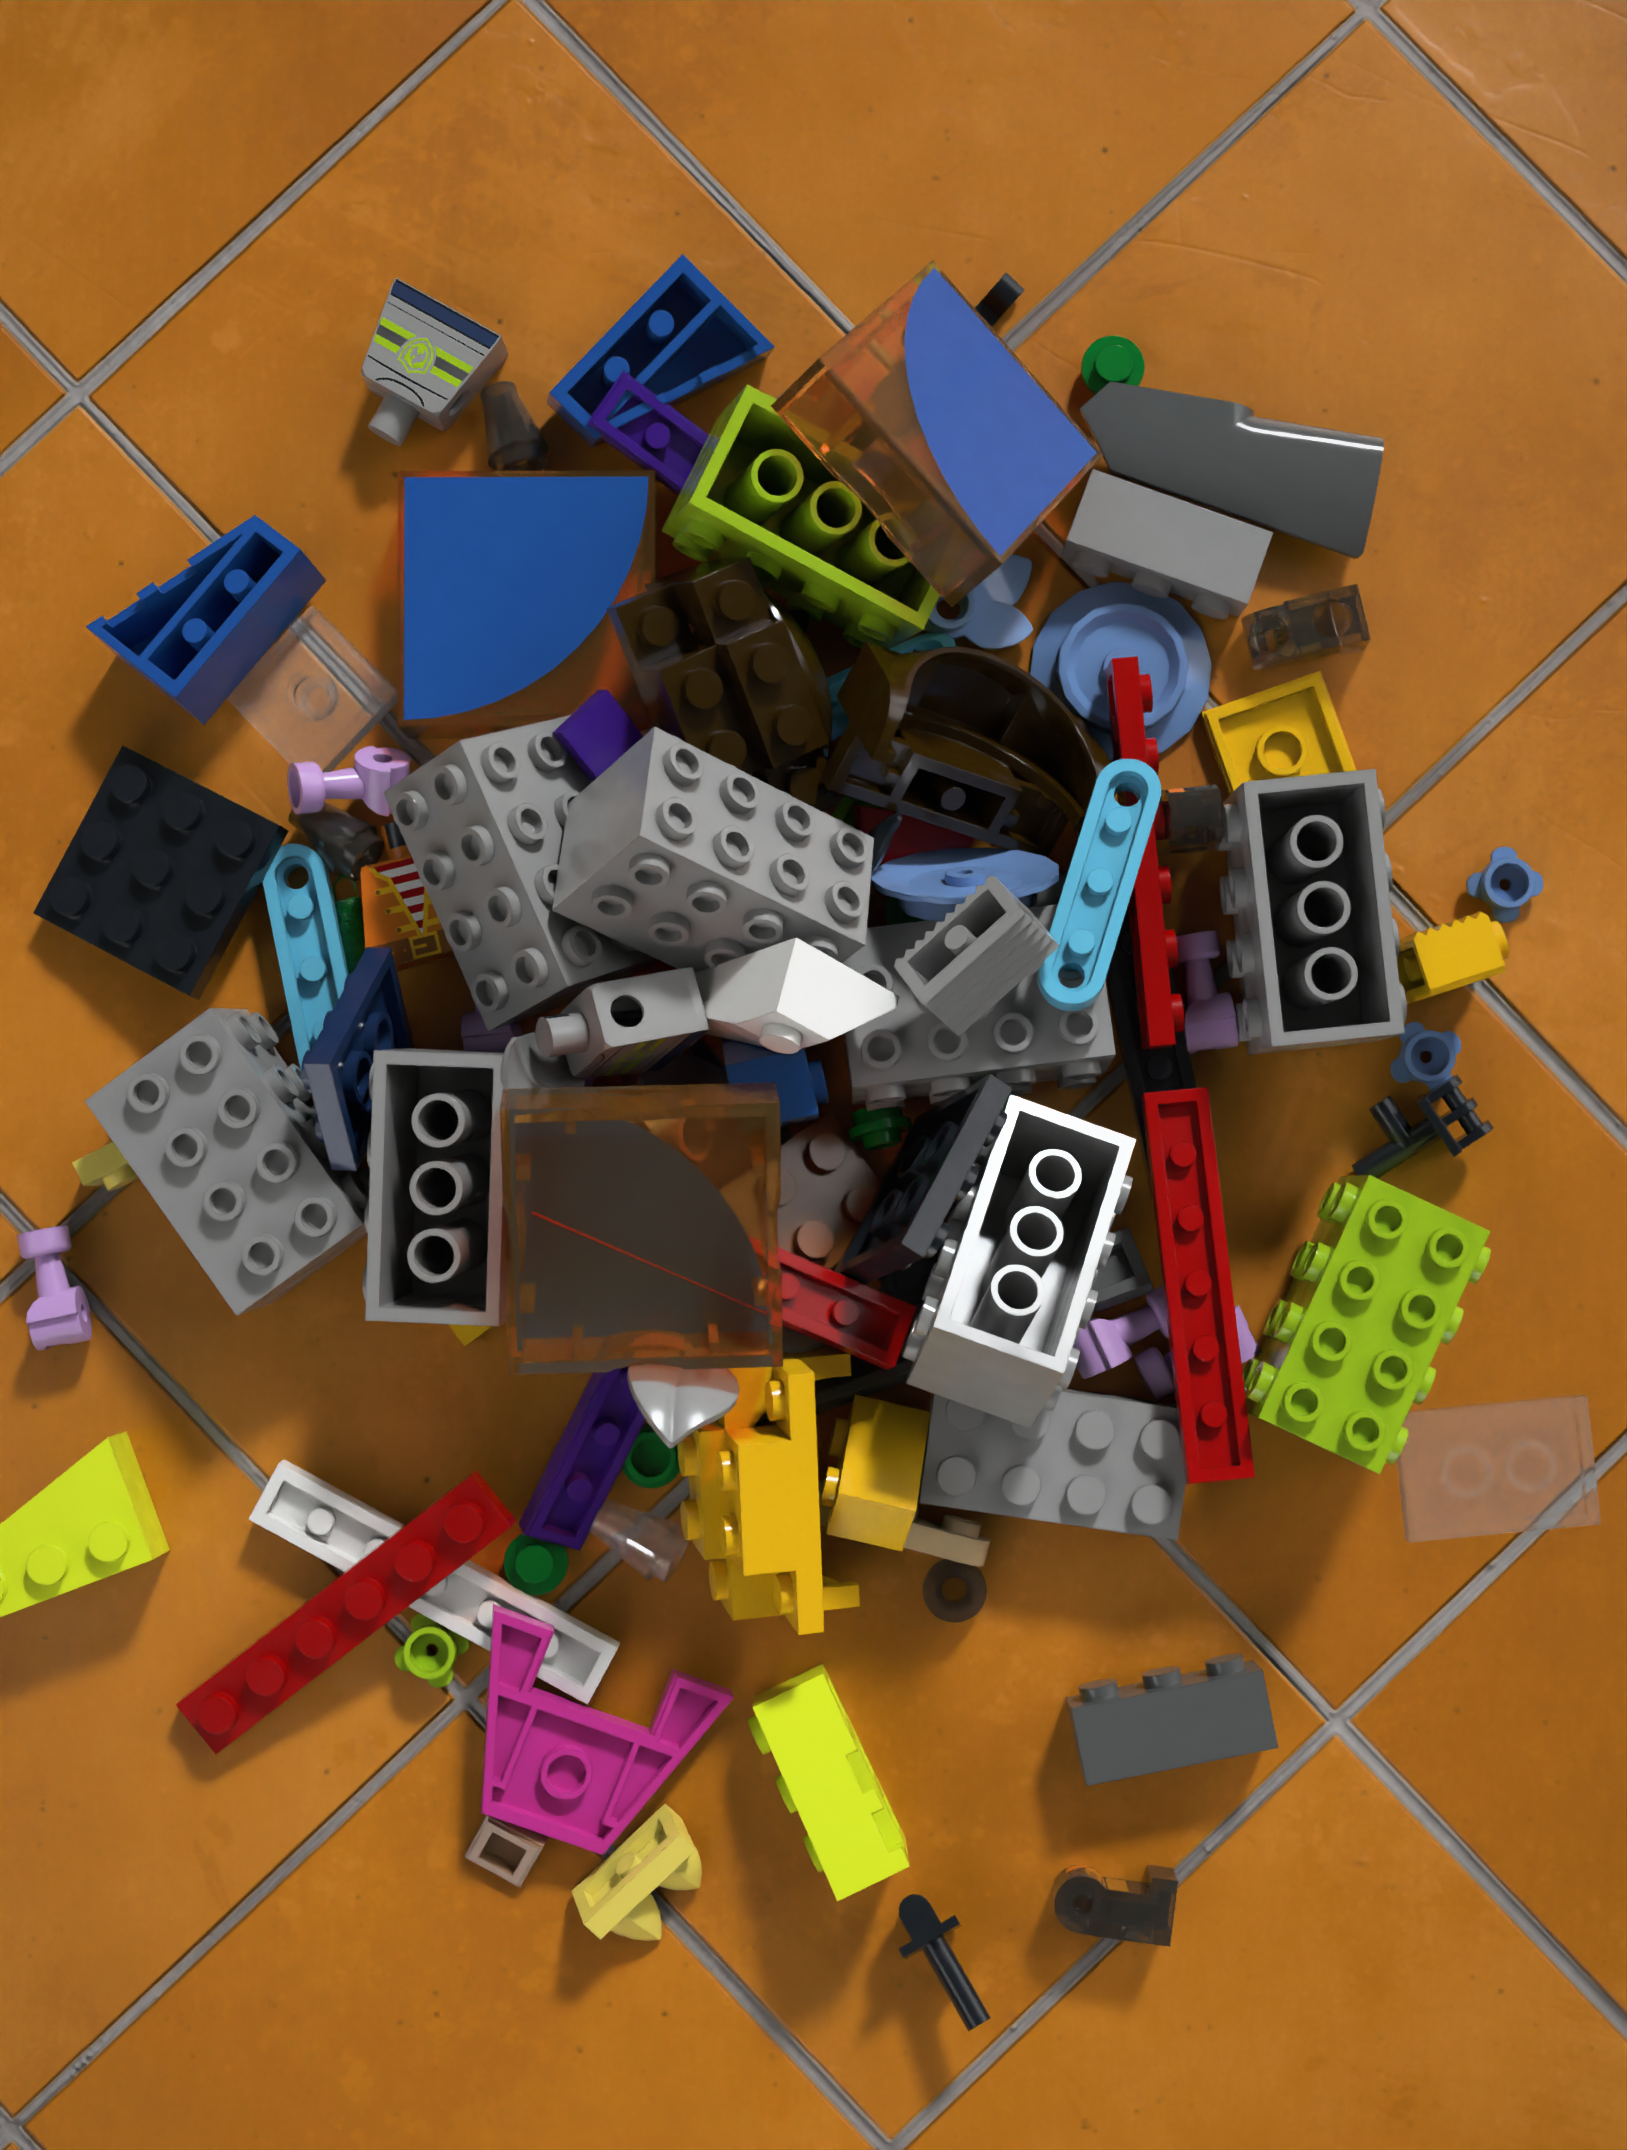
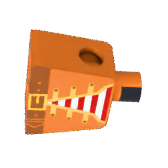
M394 821L381 826L388 860L364 866L360 872L365 949L367 947L391 948L396 971L455 957L426 888L420 880L418 870L398 825Z

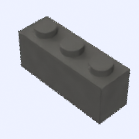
M1229 1654L1206 1660V1670L1181 1674L1179 1667H1163L1142 1673L1143 1682L1118 1687L1115 1679H1103L1080 1685L1078 1687L1080 1695L1066 1697L1080 1772L1086 1786L1278 1748L1263 1670L1253 1660L1244 1662L1242 1654Z

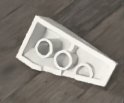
M793 938L721 963L714 969L707 968L695 973L710 1028L705 1034L765 1047L784 1054L797 1053L799 1049L840 1036L896 1009L899 996L798 938Z

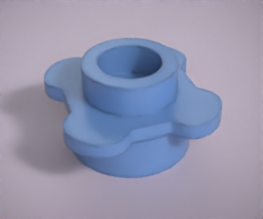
M1499 847L1493 850L1490 855V863L1480 873L1471 874L1466 882L1468 894L1475 899L1481 898L1492 908L1494 919L1501 923H1509L1516 920L1519 916V907L1531 897L1539 895L1543 889L1542 876L1538 872L1532 871L1526 862L1517 858L1515 850L1510 847ZM1501 879H1507L1510 882L1509 890L1504 891L1499 887Z
M1419 1022L1405 1024V1034L1399 1035L1402 1042L1399 1056L1391 1062L1390 1073L1399 1083H1407L1413 1080L1426 1084L1428 1089L1431 1090L1452 1077L1450 1072L1454 1067L1456 1054L1461 1050V1041L1452 1031H1445L1443 1033L1432 1030L1427 1031ZM1423 1051H1428L1431 1054L1430 1062L1423 1063L1420 1060V1054Z

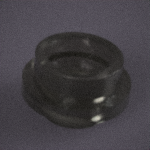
M941 1559L927 1571L923 1580L922 1592L928 1609L936 1617L947 1622H962L972 1618L980 1611L986 1599L987 1587L984 1576L977 1566ZM952 1577L960 1578L966 1583L965 1594L957 1600H950L942 1593L944 1582Z

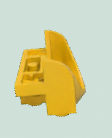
M828 1345L799 1353L775 1352L764 1346L717 1350L710 1355V1358L724 1364L732 1372L738 1381L739 1395L735 1406L729 1413L694 1431L678 1444L680 1472L682 1477L688 1476L690 1500L681 1502V1525L684 1539L692 1540L704 1560L718 1559V1561H710L711 1595L714 1601H721L733 1621L784 1615L798 1635L824 1632V1610L860 1607L859 1584L856 1581L840 1583L822 1575L815 1381L851 1376V1355ZM766 1411L769 1420L776 1421V1425L754 1427Z

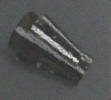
M501 381L485 387L480 393V399L484 411L489 467L497 470L499 477L536 476L547 466L545 455L548 452L549 446L519 397L516 385L510 381Z
M326 802L323 809L316 813L295 814L292 809L289 814V823L301 832L337 877L345 875L351 881L361 879V868L377 863L384 851V841L377 836V828L374 825Z

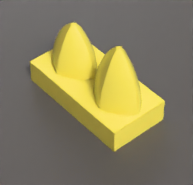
M665 1803L571 1892L583 1925L600 1940L609 1931L635 1940H661L662 1922L660 1911L651 1892L657 1886L672 1890L700 1888L702 1864L698 1850L694 1846L682 1818Z

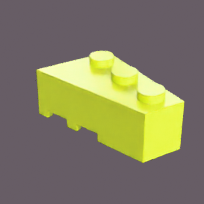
M127 1431L107 1437L0 1524V1617L146 1563L170 1551Z
M822 1663L754 1696L752 1708L756 1715L747 1719L751 1733L763 1755L772 1751L781 1775L775 1777L779 1792L789 1812L792 1814L798 1811L808 1833L803 1836L807 1851L819 1873L825 1872L837 1902L910 1867L906 1837L824 1664Z

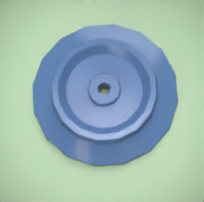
M1109 582L1078 591L1054 610L1033 645L1030 675L1046 686L1067 707L1073 716L1083 719L1107 754L1109 761H1113L1105 669L1111 659L1138 656L1139 674L1150 675L1153 709L1150 713H1143L1146 738H1156L1158 754L1163 753L1192 729L1208 700L1212 667L1202 629L1180 602L1169 596L1167 598H1157L1146 595L1131 586L1132 583Z
M987 847L950 848L919 852L889 860L880 865L872 874L871 886L883 895L899 899L900 909L907 915L924 920L943 922L946 913L954 912L956 904L965 902L966 895L975 894L976 886L985 885L987 876H995L1029 908L1032 906V895L1034 893L1044 891L1059 881V865L1045 856L1021 850Z

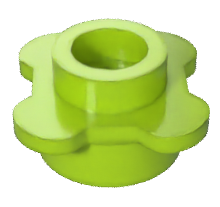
M418 1613L411 1620L412 1632L405 1645L398 1647L395 1651V1663L400 1670L404 1672L411 1671L414 1675L427 1679L432 1687H445L453 1680L454 1673L452 1667L458 1656L468 1650L470 1640ZM435 1644L438 1647V1653L434 1656L429 1655L426 1651L427 1645Z

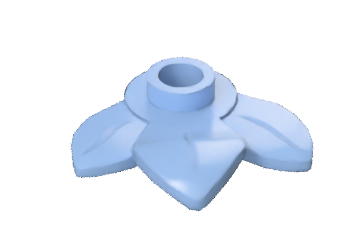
M971 530L924 629L928 633L941 632L948 634L953 639L964 636L973 644L985 650L1004 649L1024 641L1033 632V627L1026 616L1013 605L1017 603L1027 586L1032 562L1028 558L1006 553L1001 556L999 554L982 556L977 537ZM944 599H951L959 605L960 614L954 619H944L937 612V604Z

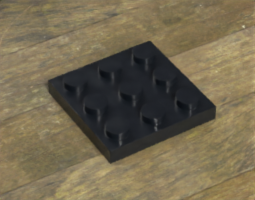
M122 745L33 913L184 994L200 1000L289 831Z
M990 1074L917 1116L840 1259L835 1272L862 1284H867L876 1279L881 1281L889 1273L898 1269L905 1270L912 1263L920 1259H930L938 1251L949 1231V1225L943 1221L952 1203L960 1202L970 1191L977 1179L979 1169L973 1166L982 1146L988 1147L993 1143L1006 1123L1008 1114L1002 1108L1013 1088Z

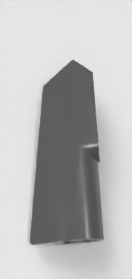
M1111 381L1080 408L1079 411L1095 439L1110 472L1353 559H1357L1363 554L1380 475L1384 449L1383 438L1255 417L1254 411L1242 404Z

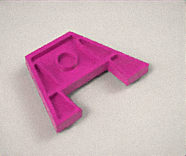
M493 1604L481 1796L482 1813L603 1855L734 1698L732 1690L672 1669L649 1728L532 1686L554 1634L553 1625Z

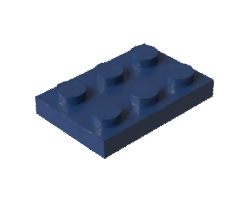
M367 947L354 972L347 975L344 990L332 1011L327 1012L323 1029L311 1050L306 1051L302 1060V1082L307 1090H311L317 1112L315 1120L316 1135L321 1143H325L331 1170L357 1171L367 1151L372 1117L369 1075L373 1064L374 1050L414 1048L391 948Z

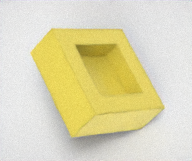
M114 1142L72 1162L83 1186H100L105 1184L107 1190L112 1191L139 1178Z

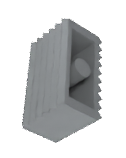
M987 876L985 885L976 886L975 894L966 895L965 902L956 904L954 912L946 913L943 922H936L934 931H926L924 940H916L914 949H906L904 958H896L894 968L916 998L959 1037L974 1022L989 1015L995 1004L1022 979L1037 972L1045 959L1059 945L1037 917L995 876Z

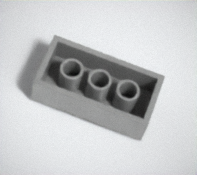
M1062 1388L1054 1410L1050 1411L1043 1408L1032 1427L1028 1428L931 1393L928 1411L930 1412L918 1495L919 1503L1178 1541L1186 1481L1177 1404Z

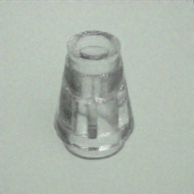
M607 1500L604 1503L590 1530L592 1535L600 1538L601 1542L644 1578L650 1580L654 1576L663 1582H667L674 1574L690 1540H685L683 1533L679 1531V1523L622 1504L618 1505L611 1500Z

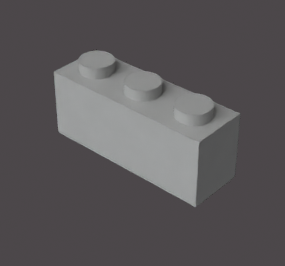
M1092 469L1061 555L1073 558L1072 566L1084 573L1097 577H1107L1110 571L1132 579L1131 586L1141 593L1157 598H1167L1168 594L1172 593L1192 600L1191 607L1203 615L1216 619H1227L1229 614L1239 617L1248 605L1273 532Z

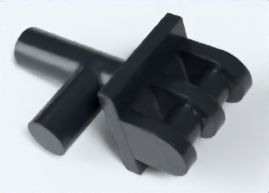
M1456 1074L1416 1098L1418 1105L1427 1117L1412 1127L1390 1095L1368 1108L1389 1141L1354 1163L1352 1167L1357 1175H1371L1378 1179L1439 1139L1443 1140L1455 1157L1462 1152V1149L1486 1135L1494 1127L1489 1120L1484 1122L1480 1120L1474 1111V1108L1478 1106L1477 1102L1473 1097L1466 1099L1458 1087L1463 1081ZM1442 1097L1450 1110L1439 1116L1432 1103ZM1458 1120L1466 1133L1455 1139L1447 1126Z
M912 1894L905 1897L899 1906V1917L912 1941L899 1948V1951L903 1958L907 1960L923 1950L969 2032L991 2017L945 1938L946 1935L961 1927V1924L955 1915L941 1923L931 1904L921 1895Z

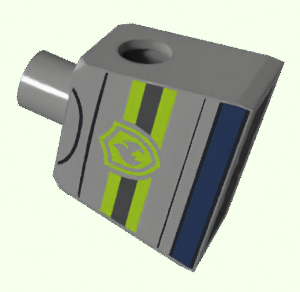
M395 278L361 369V376L368 389L383 398L368 424V428L396 446L402 445L417 418L441 431L448 430L507 358L508 352L502 336L404 281Z
M687 967L588 986L558 1015L540 1017L536 1023L535 1035L538 1049L544 1057L566 1055L570 1073L576 1078H589L661 1071L707 1033L710 1028L693 967Z

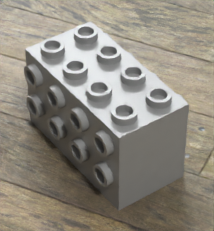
M571 715L459 740L384 792L393 818L400 829L418 870L420 880L426 888L444 929L446 939L454 952L471 991L472 998L480 1011L488 1031L569 1005L588 986L628 978L659 961L654 957L552 911L565 821L568 816V803L592 783L553 734Z
M654 727L568 803V816L565 821L552 911L677 969L693 967L694 973L707 968L714 969L721 963L793 938L802 940L842 963L866 945L874 838L792 797L790 794L737 769L735 766L682 741L680 738Z
M1376 769L1243 782L1221 803L1222 813L1213 814L1215 847L1217 851H1226L1229 876L1220 877L1219 886L1223 914H1233L1235 939L1227 940L1226 956L1230 977H1240L1242 1003L1234 1004L1238 1042L1246 1041L1248 1055L1372 1043L1405 1034L1404 1022L1407 1018V1003L1403 985L1399 984L1397 957L1400 951V940L1397 923L1394 918L1392 919L1390 892L1393 883L1390 858L1388 854H1385L1382 828L1385 825V803L1382 791L1378 789Z
M1058 904L1028 908L1046 930L1050 932ZM926 920L869 927L866 933V945L842 962L847 967L899 996L896 1009L843 1034L852 1105L866 1104L867 1112L892 1107L904 1109L905 1099L930 1096L931 1105H938L990 1074L1013 1088L1008 1097L1010 1095L1020 1096L1031 1093L1032 1084L1057 1080L1058 1089L1060 1090L1089 1087L1096 1084V1076L1105 1074L1116 1055L1106 981L1100 996L1093 1004L1078 1011H1064L1049 1004L1042 996L1037 982L1038 971L1022 979L995 1004L989 1015L974 1022L958 1037L953 1030L916 998L894 968L896 958H904L906 949H914L916 940H924L926 931H934L936 922L941 921ZM1063 970L1058 976L1060 983L1067 988H1076L1083 983L1082 975L1078 971Z
M209 1008L86 1099L85 1102L233 1312L238 1316L274 1303L367 1235L365 1229V1207L369 1196L370 1169L366 1168L362 1171L358 1167L357 1171L331 1170L325 1143H321L316 1135L315 1120L317 1112L311 1099V1090H307L304 1087L300 1068L295 1064L287 1066L275 1049L274 1045L279 1042V1039L268 1021L258 1012L250 1014L248 1009Z
M415 1048L374 1050L373 1064L369 1075L372 1117L371 1130L367 1141V1162L370 1168L369 1196L365 1207V1229L368 1234L367 1262L363 1272L366 1321L500 1326L517 1316L511 1117L507 1110L506 1092L501 1083V1067L504 1052Z
M1010 1095L1003 1110L1008 1114L1003 1129L992 1144L988 1147L982 1146L973 1163V1166L979 1169L977 1179L967 1195L960 1202L956 1203V1206L951 1211L947 1222L949 1225L948 1234L943 1242L937 1262L934 1263L922 1296L924 1302L918 1319L914 1321L902 1357L913 1361L906 1384L1031 1428L1043 1408L1050 1411L1054 1410L1062 1388H1068L1076 1369L1080 1350L1075 1349L1074 1345L1080 1329H1086L1094 1310L1098 1291L1092 1290L1098 1270L1103 1271L1108 1262L1116 1234L1109 1231L1115 1215L1121 1214L1132 1186L1133 1178L1125 1174L1136 1139Z

